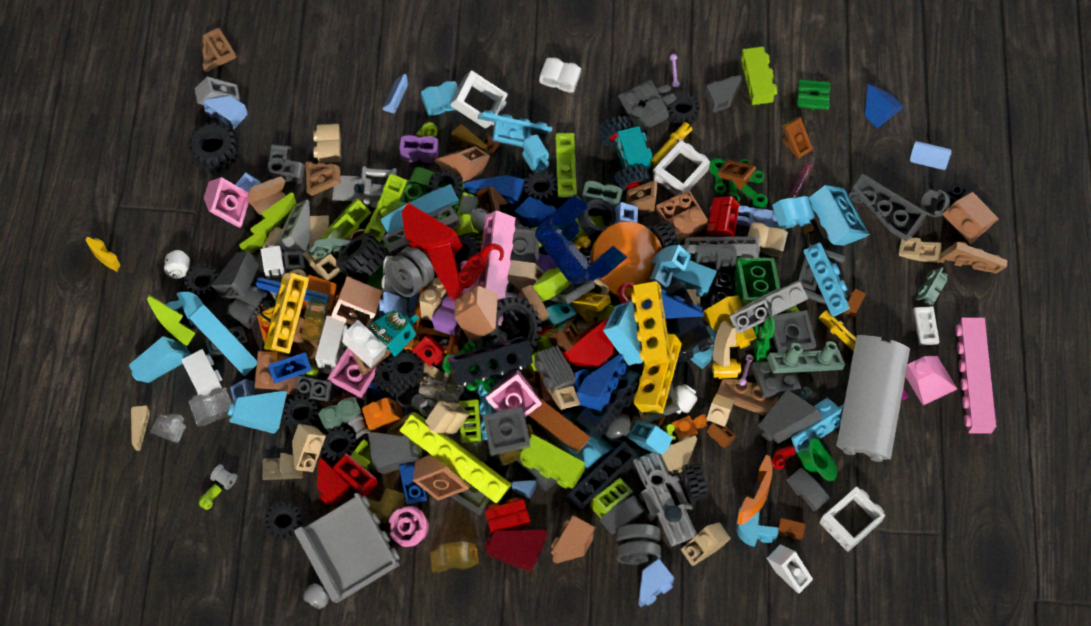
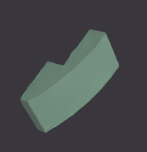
M335 238L320 239L313 243L308 251V255L323 259L329 254L339 256L341 251L351 241Z

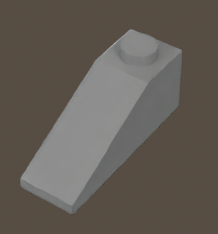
M308 200L293 206L277 240V243L285 252L302 251V253H305L310 241V209Z

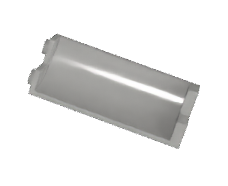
M857 335L837 440V447L844 450L845 454L865 453L871 457V460L882 462L883 459H891L910 352L909 347L893 340L890 342L883 341L881 337Z

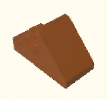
M795 117L783 125L786 136L782 138V141L797 158L813 150L800 117Z
M728 160L718 171L720 178L734 181L740 191L751 179L756 167Z

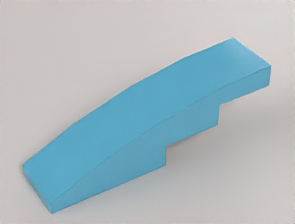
M451 184L410 202V204L430 215L450 205L457 204L458 198ZM406 205L381 219L387 234L404 227L401 211Z
M204 304L189 316L191 321L244 376L257 365V360Z

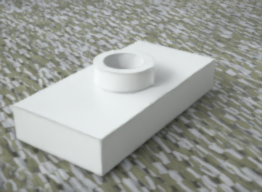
M933 306L914 308L913 313L919 345L938 344L939 336Z

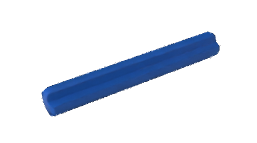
M259 277L256 285L260 289L278 293L281 282ZM306 289L304 296L305 301L324 306L328 305L330 300L329 295Z

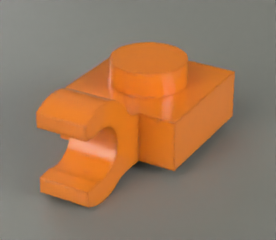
M705 414L698 416L694 420L687 416L672 422L678 441L686 436H697L698 432L696 429L708 425Z

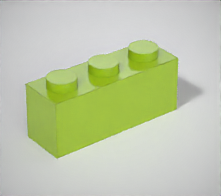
M764 47L743 49L741 62L751 104L773 102L774 95H777V87L772 82L773 71L768 66V53H765Z
M532 434L529 439L531 447L524 448L520 453L522 464L527 468L539 470V473L546 478L551 477L557 480V483L564 488L569 487L573 489L585 470V463Z

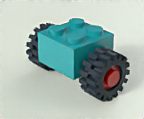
M618 116L616 119L613 117L612 120L608 119L606 123L603 122L602 126L598 127L602 143L609 147H612V145L617 146L616 150L623 168L622 172L619 171L615 175L614 180L616 186L622 189V195H627V190L650 182L648 172L649 168H651L650 159H652V153L650 148L646 147L645 133H641L639 126L632 128L629 118Z

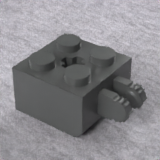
M649 80L619 95L621 106L633 128L639 126L642 132L669 117L666 105L674 102L676 96L675 94H669L663 98L661 96L671 91L670 85H664L656 89L652 80Z

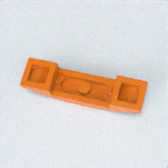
M768 455L765 456L759 469L757 482H760L761 485L755 498L746 497L739 511L737 521L739 525L752 519L766 501L772 478V462Z

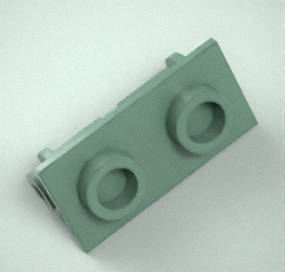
M943 267L933 269L927 274V280L918 289V296L915 301L923 299L926 306H931L935 303L940 294L935 288L941 291L948 280V275L942 272Z

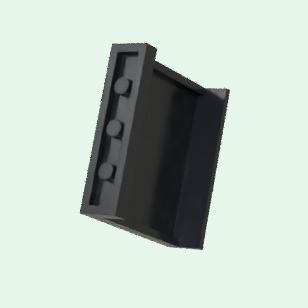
M681 280L664 288L667 291L666 295L671 297L677 295L685 299L684 303L688 305L694 303ZM701 317L665 318L667 334H675L682 343L676 364L691 360L694 357L693 355L709 350L711 345L714 344ZM644 361L638 364L642 373L644 369Z

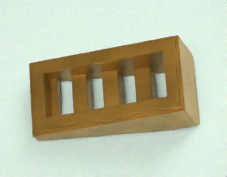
M460 124L451 133L454 143L466 149L476 146L488 154L487 145L465 126Z

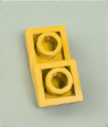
M86 238V242L96 258L107 267L117 271L120 267L117 256L107 251L104 242L97 238Z

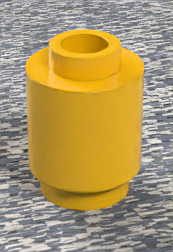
M730 359V365L722 367L717 362L712 363L714 378H738V374H741V364L736 359Z

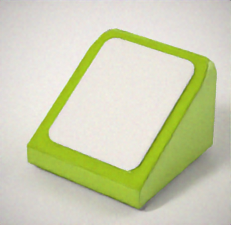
M463 192L457 212L461 211L469 214L473 209L479 208L478 197Z

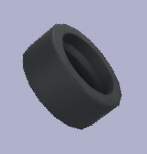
M602 199L590 200L580 209L578 214L580 227L585 233L598 237L609 226L614 225L616 220L613 207ZM590 209H596L604 215L606 219L604 227H598L590 221L588 217Z

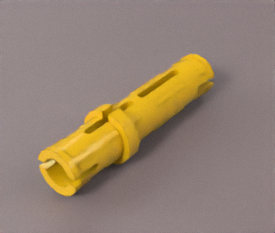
M683 122L678 130L669 136L670 139L654 157L650 159L651 164L654 163L652 165L653 168L692 131L689 124Z
M828 310L824 311L820 315L819 320L830 329L832 334L835 333L854 351L856 337L843 326V322L835 319Z

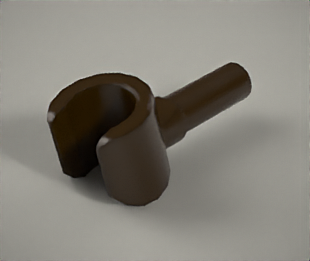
M812 223L805 224L801 229L803 236H805L806 248H808L809 244L811 245L809 234L814 233Z

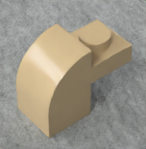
M309 250L303 253V258L312 267L318 278L330 281L341 272L331 254L323 259L308 255Z

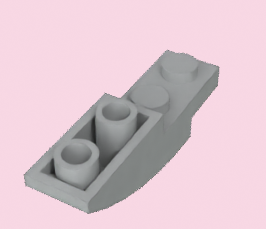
M796 281L752 301L729 315L738 334L764 322L767 316H773L808 298L801 282Z

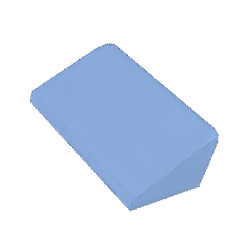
M403 74L395 80L382 108L384 111L396 112L408 86L407 75Z
M915 141L910 162L945 170L952 150Z

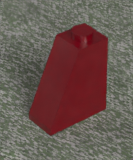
M495 531L493 536H489L486 541L487 555L532 573L546 542L547 531Z

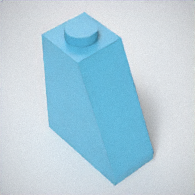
M631 301L615 306L603 329L618 352L623 354L624 360L628 365L643 362L640 357L642 343L638 341L637 330H640L639 322L636 323L635 308Z
M161 337L129 364V367L132 370V376L137 381L149 383L183 364L181 359L191 354L182 342Z
M279 391L237 398L233 404L230 403L227 412V415H230L229 422L275 434L280 426L287 392Z

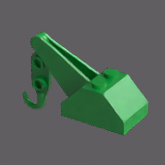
M736 258L734 293L735 296H739L742 307L780 288L774 258ZM771 315L767 316L765 321L761 323L759 336L758 325L752 327L757 337L752 340L754 362L766 361V351L770 350L769 338H773L775 321Z

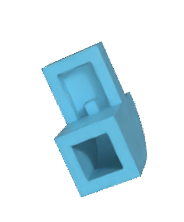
M680 245L668 246L662 249L651 263L655 268L650 280L653 282L657 281L662 289L668 287L674 272L685 271L691 254Z
M190 292L177 293L179 300L171 301L166 305L182 315L186 314L190 325H195L189 316L202 305L201 300Z
M739 507V510H738V513H737V521H738L739 511H740L741 507ZM759 512L742 525L736 523L738 536L750 546L755 547L757 539L764 543H771L777 539V527L758 525Z

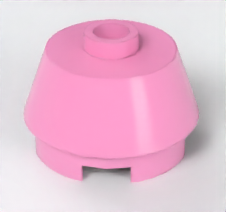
M406 506L396 510L389 520L391 522L390 536L399 545L404 547L418 544L426 537L429 530L426 517L418 508L413 506Z

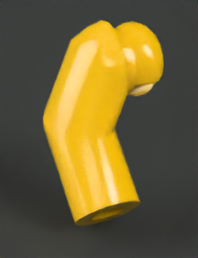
M582 235L565 250L571 255L572 252L580 249L582 246L588 248L592 242L587 235Z

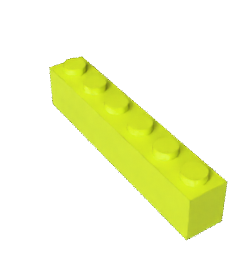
M417 412L410 415L400 429L403 434L492 501L497 503L501 500L512 485L509 481L445 433H433L429 430V425L425 422L426 419Z

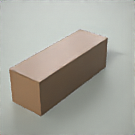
M529 285L522 288L518 295L522 300L526 299L529 301L527 305L532 304L534 306L532 312L537 311L539 314L535 316V319H541V322L547 320L549 313L533 286Z

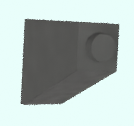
M237 252L211 286L223 299L244 298L259 264L251 253Z
M787 389L758 427L762 430L761 435L768 441L774 440L779 444L819 421L822 415L817 408Z
M369 433L373 471L388 474L398 470L400 465L413 463L423 458L422 447L409 437Z

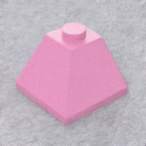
M222 177L208 182L204 195V201L208 210L239 228L242 227L249 203L247 200L249 193Z
M347 348L328 377V381L362 398L375 378V369H378L376 366L362 377L351 350Z
M924 356L907 364L905 377L922 405L957 390L956 385L938 356Z
M513 369L502 377L485 397L497 412L522 407L524 417L542 404L529 382L518 369Z

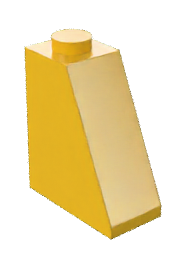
M739 296L726 297L704 310L705 314L702 318L716 332H718L723 321L734 326L729 315L742 308V302ZM751 327L738 334L736 332V346L733 347L739 346L741 349L751 345L750 341L757 338L753 328Z

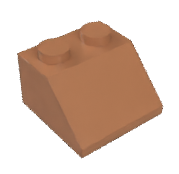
M973 192L956 201L943 213L945 219L970 245L999 220Z
M480 286L459 297L454 303V318L471 342L496 329L498 293Z
M258 351L255 378L257 395L285 391L287 392L286 397L295 396L298 376L274 384L268 367L269 364L290 358V356L279 352Z
M432 455L415 461L413 481L436 500L465 491L470 487L469 484Z

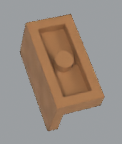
M280 176L251 187L247 200L260 215L286 196L282 192L285 180Z

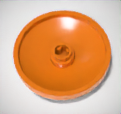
M620 222L609 226L599 234L592 247L591 266L594 276L609 287V293L618 296V289L625 282H631L634 285L653 282L650 280L655 266L651 263L655 256L663 249L660 241L651 230L635 222ZM627 287L624 291L627 298H632L631 292H634V289L631 287Z

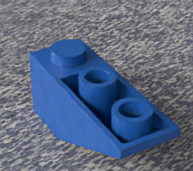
M508 175L469 181L464 184L465 192L477 196V191L493 186L507 201L508 205L506 206L518 207L524 191V180Z
M661 289L665 318L704 316L703 307L694 303L688 305L684 303L685 299L677 295L673 297L666 295L667 291ZM646 301L643 306L644 309L650 308L652 301Z
M619 354L585 377L577 391L579 405L600 411L603 409L604 405L610 400L611 392L613 389H616L620 376L626 371L623 354Z

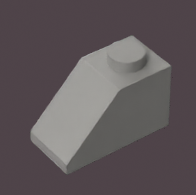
M207 77L195 88L197 102L201 105H204L203 101L205 99L232 96L236 100H240L237 85Z

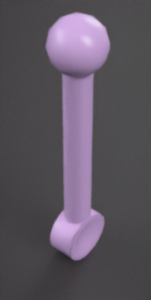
M672 54L670 56L674 80L672 87L676 89L679 87L676 72L677 55Z
M750 354L745 358V369L742 378L739 380L741 386L746 384L749 365L754 359Z

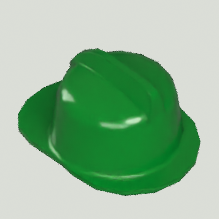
M812 439L808 446L798 451V455L807 471L819 472L828 481L836 479L837 468L835 462L818 439Z

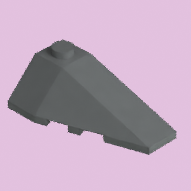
M862 174L852 188L886 228L906 242L916 234L925 220L927 212Z

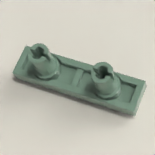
M831 341L826 343L822 351H803L800 344L793 343L788 352L769 353L767 357L773 373L843 370L845 366L840 351L837 350V345Z

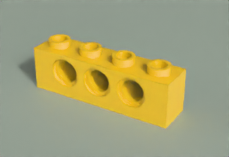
M294 273L283 274L264 349L282 354L290 353L309 278Z
M657 281L633 285L634 292H631L632 301L636 303L637 311H634L636 323L639 322L640 330H637L638 341L642 343V349H640L641 360L648 366L671 362L661 286ZM652 301L651 307L644 309V303ZM649 320H655L653 327H646ZM652 339H657L655 347H649V342Z
M668 334L671 362L650 366L644 363L643 373L639 378L638 391L634 396V404L641 412L663 414L682 345L675 334ZM652 339L649 342L650 347L657 345V339Z

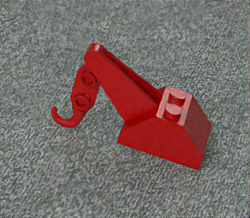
M407 203L401 211L405 237L409 242L408 246L419 249L427 256L452 301H456V299L463 296V289L469 288L474 284L484 270L488 254L492 250L499 251V261H502L505 252L501 245L491 243L486 245L482 251L470 257L458 273L455 255L462 247V243L455 230L410 203Z
M631 282L623 283L618 289V298L622 304L631 301L624 293L627 287L634 289V284ZM633 303L635 311H637L636 303ZM609 317L594 323L580 334L581 337L571 349L567 351L565 349L562 350L572 369L581 370L589 367V369L595 370L608 363L610 356L620 354L603 331Z

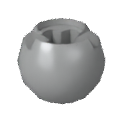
M482 208L473 209L469 213L473 228L482 231L484 230L485 217L490 213Z
M314 583L306 588L304 601L309 602L311 606L321 609L329 602L330 596L323 587Z

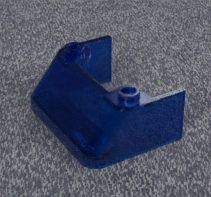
M575 194L537 227L535 237L565 278L572 284H580L604 278L622 263L627 256L613 245L591 265L572 241L579 232V224L575 219L589 208Z

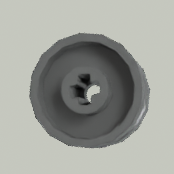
M406 247L397 256L386 262L384 266V273L388 283L396 292L405 297H412L433 281L434 268L430 260L415 247Z
M633 524L618 528L616 530V543L620 546L616 548L617 561L624 564L639 565L660 560L661 547L657 544L660 542V529L646 524Z

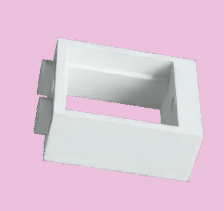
M471 70L464 76L450 106L482 127L487 128L490 125H495V123L478 119V115L481 112L464 102L471 86L495 101L490 111L495 112L497 116L499 111L506 105L505 99L508 94Z
M680 141L653 169L652 179L677 196L691 190L709 170L710 161L704 154H699L690 144ZM679 153L699 166L684 183L664 170Z
M326 316L315 357L319 372L329 375L345 352L342 340L344 332L348 330L347 323L331 316Z
M856 486L822 517L820 524L849 552L882 522L885 514L879 505L874 504L869 499L868 494L864 490H860ZM853 499L873 519L854 538L834 518Z

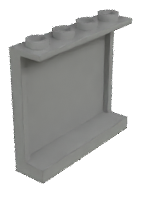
M358 493L354 494L355 498L307 527H300L294 531L332 602L335 603L340 602L400 565L398 562L400 557L394 548L391 549L388 544L390 541L388 535L384 530L381 532L378 526L380 524L378 517L375 513L371 514L368 509L371 506L365 496L362 497Z

